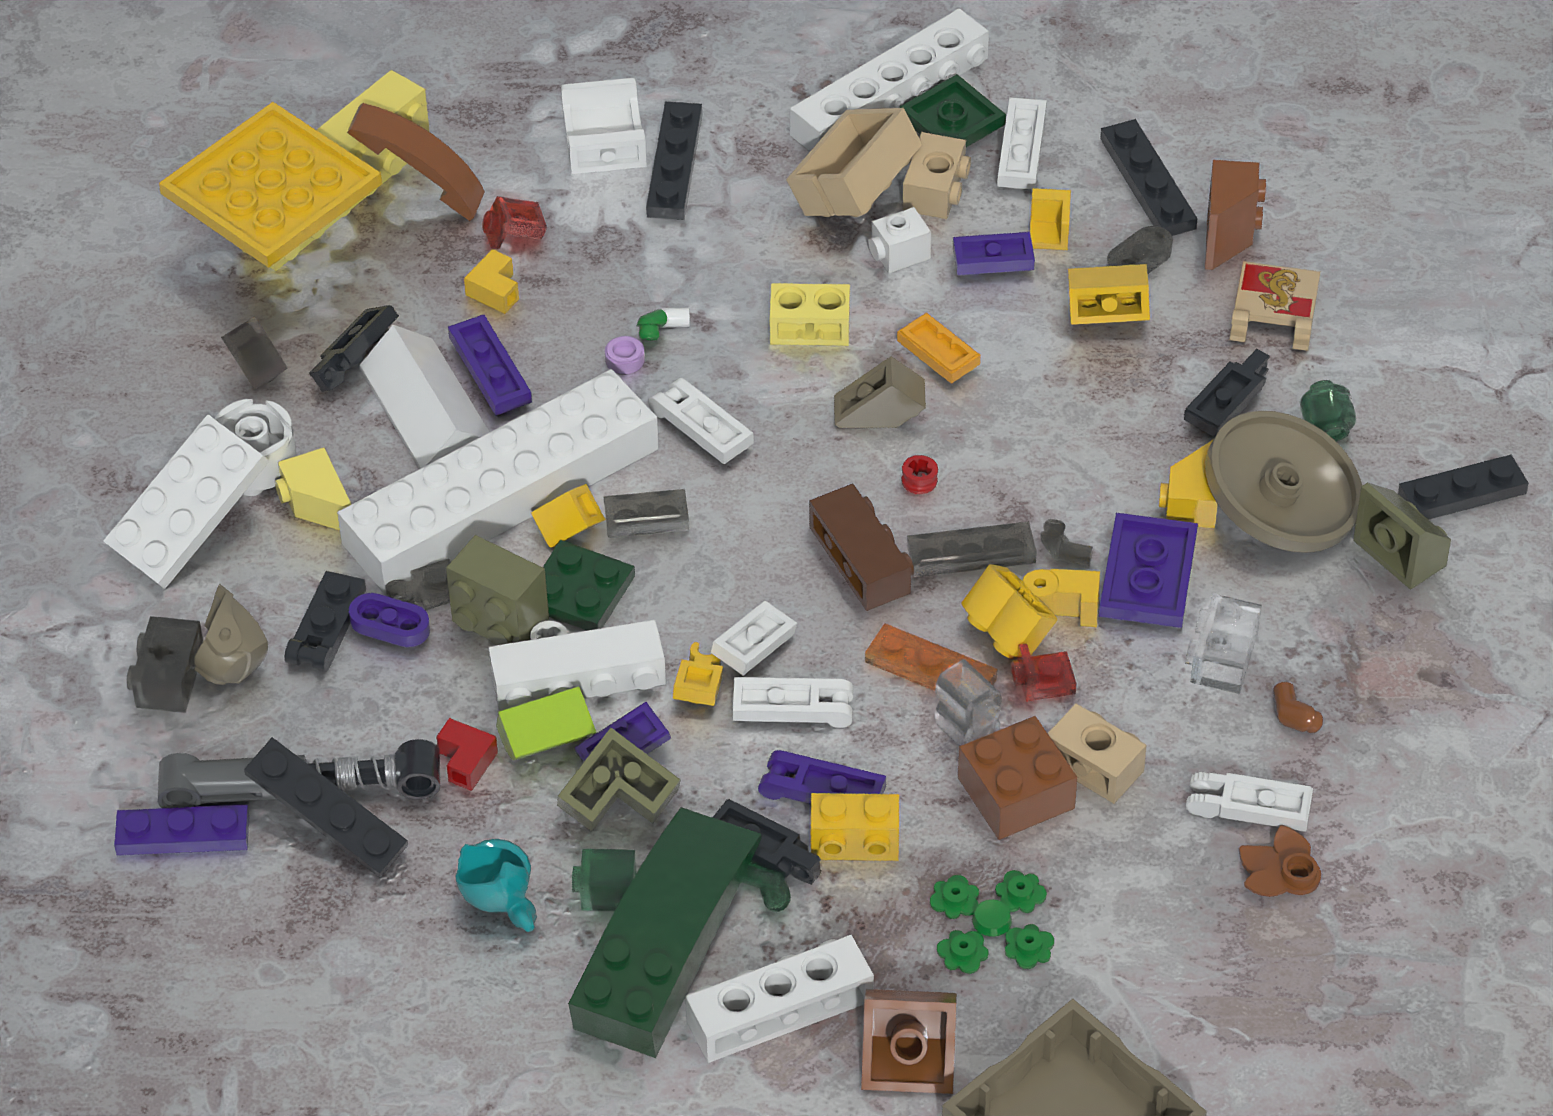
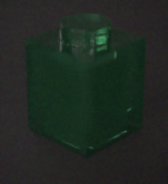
M582 849L581 866H573L572 892L580 893L582 911L616 910L637 873L635 850Z

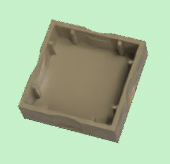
M1071 999L1027 1035L1022 1044L1011 1055L988 1067L942 1105V1116H1207V1111L1160 1071L1138 1059L1114 1032L1074 999Z

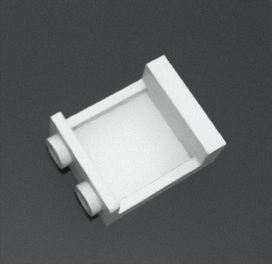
M635 78L573 83L561 86L563 118L571 174L647 167L645 134L641 126Z

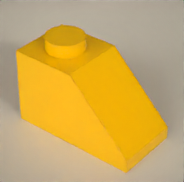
M1212 441L1170 467L1169 483L1160 484L1159 507L1167 508L1166 519L1198 523V527L1215 528L1218 503L1209 488L1205 470L1206 455Z

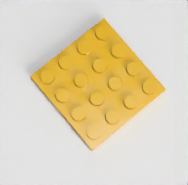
M271 102L159 182L161 195L269 268L382 185L381 172L281 106Z

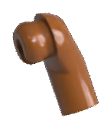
M1281 682L1274 686L1273 693L1277 717L1282 725L1300 732L1307 731L1308 733H1316L1321 729L1323 725L1322 714L1314 710L1312 706L1296 700L1293 684Z

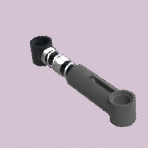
M409 740L401 744L395 754H388V756L385 754L384 759L376 760L373 755L370 757V760L358 761L356 756H349L348 758L339 757L338 762L334 757L332 762L318 763V760L315 758L313 763L309 764L305 755H297L343 791L357 790L358 785L366 790L371 784H379L382 788L386 786L388 788H397L404 797L422 800L436 795L440 790V750L437 745L428 740ZM175 753L164 757L159 762L157 802L161 808L199 807L203 803L272 800L276 798L245 775L244 769L253 758L200 761L195 756L187 753Z

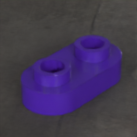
M365 593L356 597L349 606L351 626L359 634L402 647L420 645L429 637L430 623L428 613L418 605L377 593Z

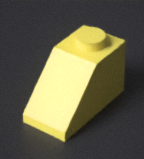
M323 447L279 461L280 479L275 480V487L281 503L288 502L294 516L340 530L337 512L350 506L351 502L325 448Z

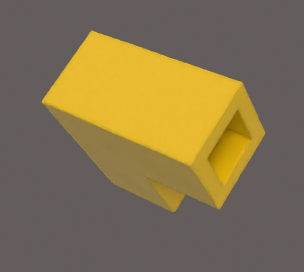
M492 249L464 278L465 295L506 314L519 300L518 282L510 279L513 276L512 258Z

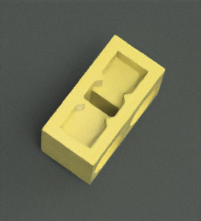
M771 283L770 345L849 346L850 284Z

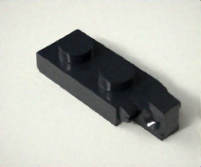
M392 305L365 309L320 355L322 360L309 372V375L312 376L322 392L330 391L344 381L345 370L359 364L366 357L365 351L373 343L379 342L389 330L388 327L399 317Z
M1256 348L1242 364L1229 361L1186 407L1184 420L1215 437L1219 430L1229 420L1238 416L1262 390L1266 383V377L1264 376L1269 370L1267 365L1270 355Z
M727 799L712 817L762 835L759 846L751 860L755 865L775 875L779 874L781 877L787 878L791 874L794 878L811 885L821 874L820 857L808 851V845L800 840V834L730 799Z

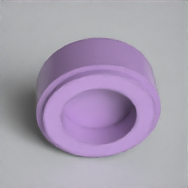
M620 336L612 339L605 347L607 367L618 374H631L638 371L645 362L643 344L638 339L630 336Z

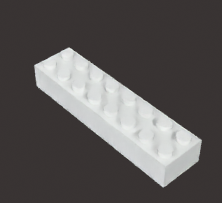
M610 369L338 511L342 545L381 591L387 595L454 559L474 535L488 541L533 517L531 515L532 511L567 491L587 484L589 487L659 449L657 416Z

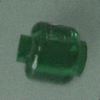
M1321 380L1312 384L1310 390L1304 393L1299 401L1303 420L1323 430L1336 442L1347 437L1357 421L1349 389L1330 380Z

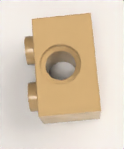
M921 132L919 139L922 146L913 155L903 182V211L914 207L921 215L947 219L952 204H959L962 193L961 178L967 179L970 172L971 157L965 156L966 140Z
M1077 703L1048 732L1052 741L1077 775V782L1113 804L1144 772L1147 745L1141 742L1134 734L1122 731L1107 722L1100 714L1089 711Z

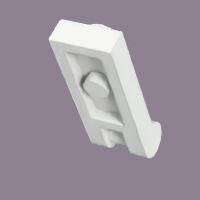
M679 377L669 384V390L666 392H658L648 399V405L657 417H665L723 464H726L754 444L752 431L683 378Z
M734 677L733 721L828 723L835 728H845L851 725L853 721V709L849 705V702L853 699V684L845 679ZM819 699H828L830 702H819Z

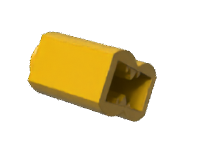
M992 564L988 565L961 602L969 614L967 620L977 629L983 632L988 631L995 640L993 642L994 648L1010 659H1013L1014 656L1029 659L1058 620L1054 613L1040 599L1033 595L1023 581L1006 567Z

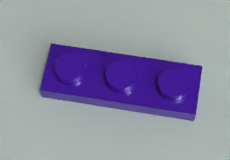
M484 314L448 326L449 339L495 416L532 403L531 390Z
M248 805L117 810L114 841L116 855L248 850L250 816Z

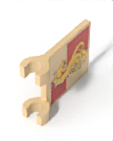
M1243 261L1229 340L1245 342L1249 321L1295 327L1292 349L1308 351L1321 271Z

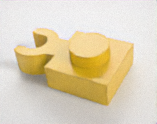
M694 642L691 645L689 660L681 659L673 687V699L715 706L722 681L723 666H721V660L713 654H701L699 652V642Z

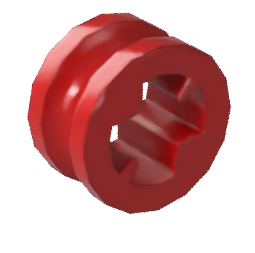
M914 455L907 458L902 465L903 475L901 481L903 487L914 494L931 492L938 483V464L934 459L924 455ZM918 472H925V473H927V475H925L924 473H922V477H918V476H917V475H918Z

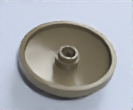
M1276 411L1247 412L1229 420L1219 430L1210 444L1206 455L1205 470L1211 493L1228 518L1253 538L1286 551L1301 553L1317 552L1331 548L1341 542L1356 524L1362 486L1358 471L1343 448L1332 437L1315 425L1296 416Z

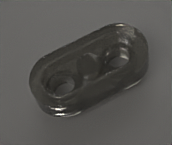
M1143 227L1108 253L1107 266L1147 264V274H1149L1170 258L1173 238L1162 227Z

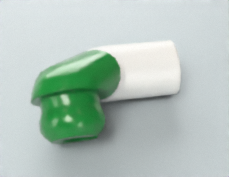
M659 308L640 316L636 325L639 327V338L641 340L653 341L659 338V328L690 327V309Z

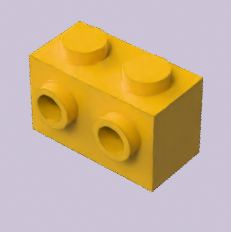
M1147 264L1068 269L1071 325L1150 320Z
M811 793V853L819 856L821 860L899 861V794Z

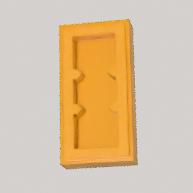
M924 313L897 331V341L951 384L980 365L981 355L928 313Z

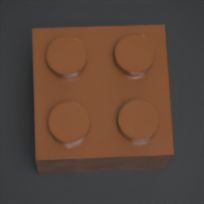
M1036 716L959 746L958 779L998 840L1075 809L1078 777Z

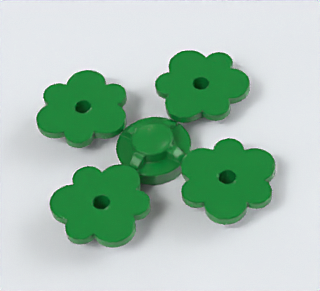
M1017 870L1007 872L1004 875L1003 882L998 883L995 888L996 895L1001 897L1000 901L989 899L980 904L977 901L979 888L975 885H969L968 880L962 875H953L947 882L938 881L935 883V893L930 898L931 908L937 912H945L946 917L949 919H957L961 914L965 916L973 915L972 923L978 931H969L964 934L960 930H953L949 934V939H943L937 944V954L945 959L944 965L947 969L956 970L959 968L966 974L977 972L980 968V962L985 961L989 955L988 949L983 946L984 938L982 935L996 937L1006 933L1005 940L1008 944L1005 947V955L1010 959H1016L1019 967L1031 969L1038 962L1046 963L1050 960V950L1053 948L1055 941L1051 933L1047 931L1039 932V928L1034 924H1028L1024 929L1018 927L1010 929L1012 924L1010 912L1020 909L1023 913H1031L1034 911L1035 905L1041 904L1046 900L1047 891L1043 886L1039 885V878L1035 874L1024 876L1023 873Z

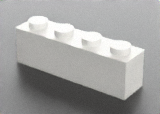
M656 620L488 647L491 676L499 711L578 686L583 697L589 698L595 696L603 697L613 693L637 689L646 690L655 686L666 685L665 657Z

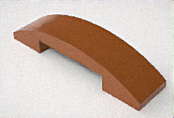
M364 103L358 107L347 131L349 135L377 155L387 148L444 189L439 200L467 220L471 221L474 218L485 191L476 175L458 154L432 133L398 114Z

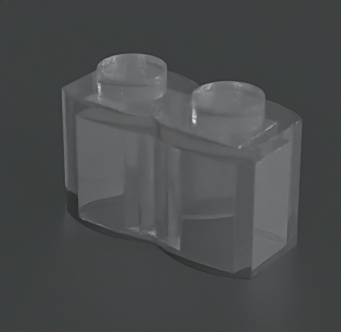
M962 659L940 674L935 689L936 697L940 700L935 711V723L958 746H961L1000 730L998 716L1001 712V693L965 659Z

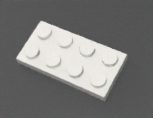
M207 414L108 534L104 542L163 589H166L270 461Z

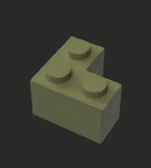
M610 728L559 793L557 806L591 832L618 798L653 824L678 792L681 779L614 729Z

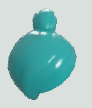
M502 839L484 840L475 845L465 844L460 851L458 870L455 876L457 887L464 899L482 911L506 912L510 921L519 929L523 928L526 932L534 930V923L537 919L536 909L532 902L525 897L531 873V864L526 853L518 845Z

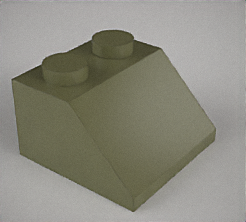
M1368 482L1361 486L1353 538L1355 543L1410 590L1447 566L1451 538L1447 536L1441 527L1435 526L1411 502L1405 501L1394 490Z

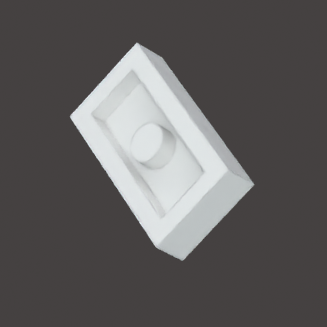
M763 601L714 640L711 653L744 676L795 634L797 622L767 601Z

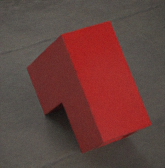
M451 718L447 720L436 736L440 754L451 758L446 765L448 782L472 791L498 753L496 736Z

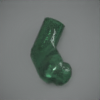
M750 862L741 883L759 888L763 902L769 910L779 912L787 908L791 901V892L785 876L778 871Z

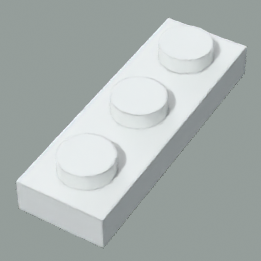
M1009 97L998 170V187L1031 190L1036 188L1047 100Z

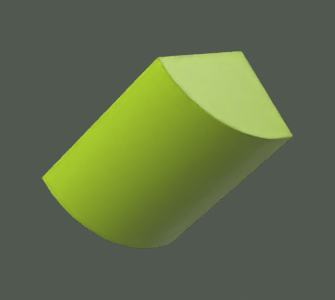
M579 686L499 711L496 728L504 748L513 761L593 736L597 733Z

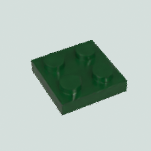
M958 74L900 106V108L905 109L918 134L921 135V132L963 139L966 140V148L1003 127L1006 123V114Z
M560 540L543 566L545 568L549 617L586 631L603 628L633 581L635 566Z

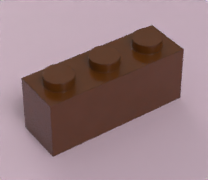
M853 483L809 500V528L866 611L911 594V575H914V566L911 558L906 552L901 553L895 544L894 536L889 526L880 523L875 515L870 499L867 496L862 497Z

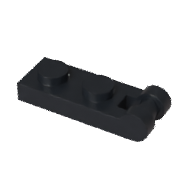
M325 571L294 638H291L287 643L284 655L286 663L299 666L301 662L312 664L313 669L324 672L329 670L350 625L349 606L356 597L366 592L365 579Z

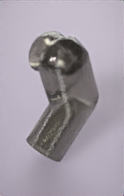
M1048 519L1044 522V531L1040 533V539L1054 559L1090 566L1093 546L1070 542L1064 535L1066 526L1061 520Z

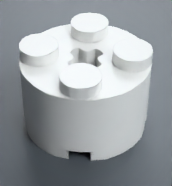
M243 399L229 404L216 415L215 420L270 461L243 493L246 496H256L263 490L275 487V480L280 479L279 461L297 456L291 418L282 406L266 400V405L253 404V399Z

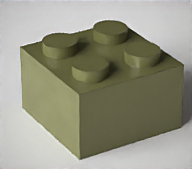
M474 535L446 567L452 621L461 629L473 631L489 639L497 646L530 640V633L533 627L540 622L549 621L545 568L477 535Z

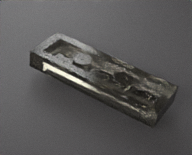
M1029 521L907 536V550L914 566L913 577L986 569L989 564L1007 567L1036 563L1037 551Z

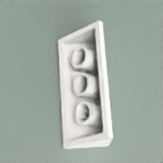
M392 325L360 364L362 374L419 469L489 433L488 428L432 338Z

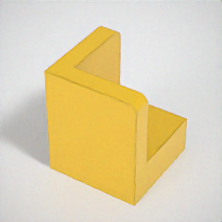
M1032 188L1030 235L1033 249L1068 250L1071 190Z
M587 484L567 491L531 512L549 547L557 546L560 540L565 541L605 520Z

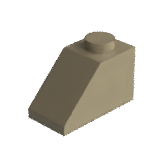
M892 356L834 395L835 425L839 428H897L926 409L925 379Z

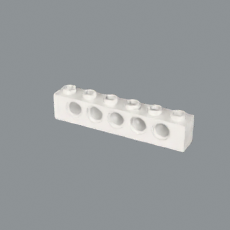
M961 9L955 10L791 107L790 136L808 151H811L846 110L900 108V106L958 74L960 76L988 59L989 31Z

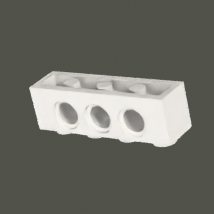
M852 935L838 940L831 939L821 943L814 949L797 955L784 956L776 963L757 970H746L733 979L714 986L706 985L697 989L694 993L685 996L686 1019L707 1062L710 1063L864 1005L866 989H874V975ZM774 994H782V996H773V995H774ZM739 1009V1010H742V1011L734 1012V1011H731V1010Z

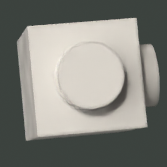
M913 207L872 221V238L869 239V249L873 258L876 261L880 260L887 272L892 273L931 259V231Z

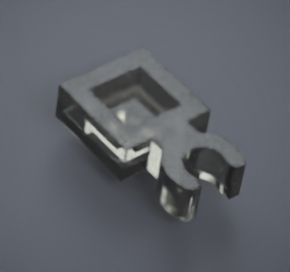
M448 558L411 570L410 581L398 579L388 582L385 585L386 596L391 598L402 596L396 599L411 604L421 602L425 611L450 603L446 567L451 563L450 559Z

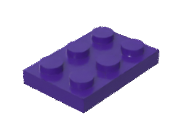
M1116 512L1099 607V617L1182 628L1198 523Z

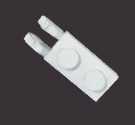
M1195 772L1194 775L1192 774L1190 788L1196 793L1188 796L1186 801V810L1192 813V815H1200L1205 818H1213L1220 815L1219 817L1275 827L1284 825L1293 830L1305 832L1307 830L1313 793L1311 786L1232 773L1222 775L1210 772Z

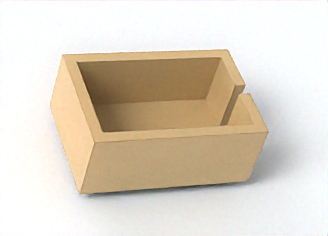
M904 108L846 110L788 176L786 181L805 216H862L871 209L873 202L879 195L890 187L892 180L901 169L911 162L912 156L922 146V143Z

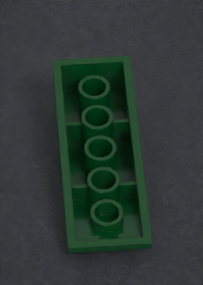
M680 807L627 888L568 1003L574 1030L653 1058L657 1057L762 839L760 833Z

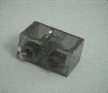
M150 616L146 632H140L137 639L136 652L138 658L136 665H130L127 673V689L133 691L136 708L186 713L197 676L196 666L194 665L195 655L204 642L200 621Z

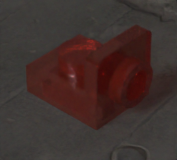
M500 196L496 197L490 211L484 214L482 222L483 232L487 235L491 249L498 250L507 234L517 237L542 239L547 230V225L538 202Z
M1027 643L1018 644L1017 660L1011 661V672L1015 686H1022L1026 702L1076 694L1077 683L1067 651L1031 656Z

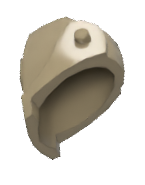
M221 584L218 585L215 592L214 600L204 625L208 629V633L195 655L194 665L196 666L195 670L209 682L225 685L226 683L240 684L264 661L268 651V641L259 623L233 598L234 594Z

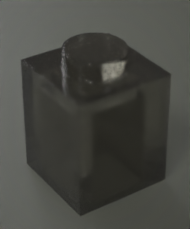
M255 316L221 337L253 389L273 381L278 374L288 369Z

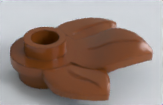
M1281 825L1278 828L1273 847L1242 845L1239 848L1242 865L1251 874L1244 882V886L1255 894L1267 897L1278 896L1286 892L1295 895H1306L1315 891L1320 884L1321 870L1315 859L1310 856V843L1306 838L1289 827Z

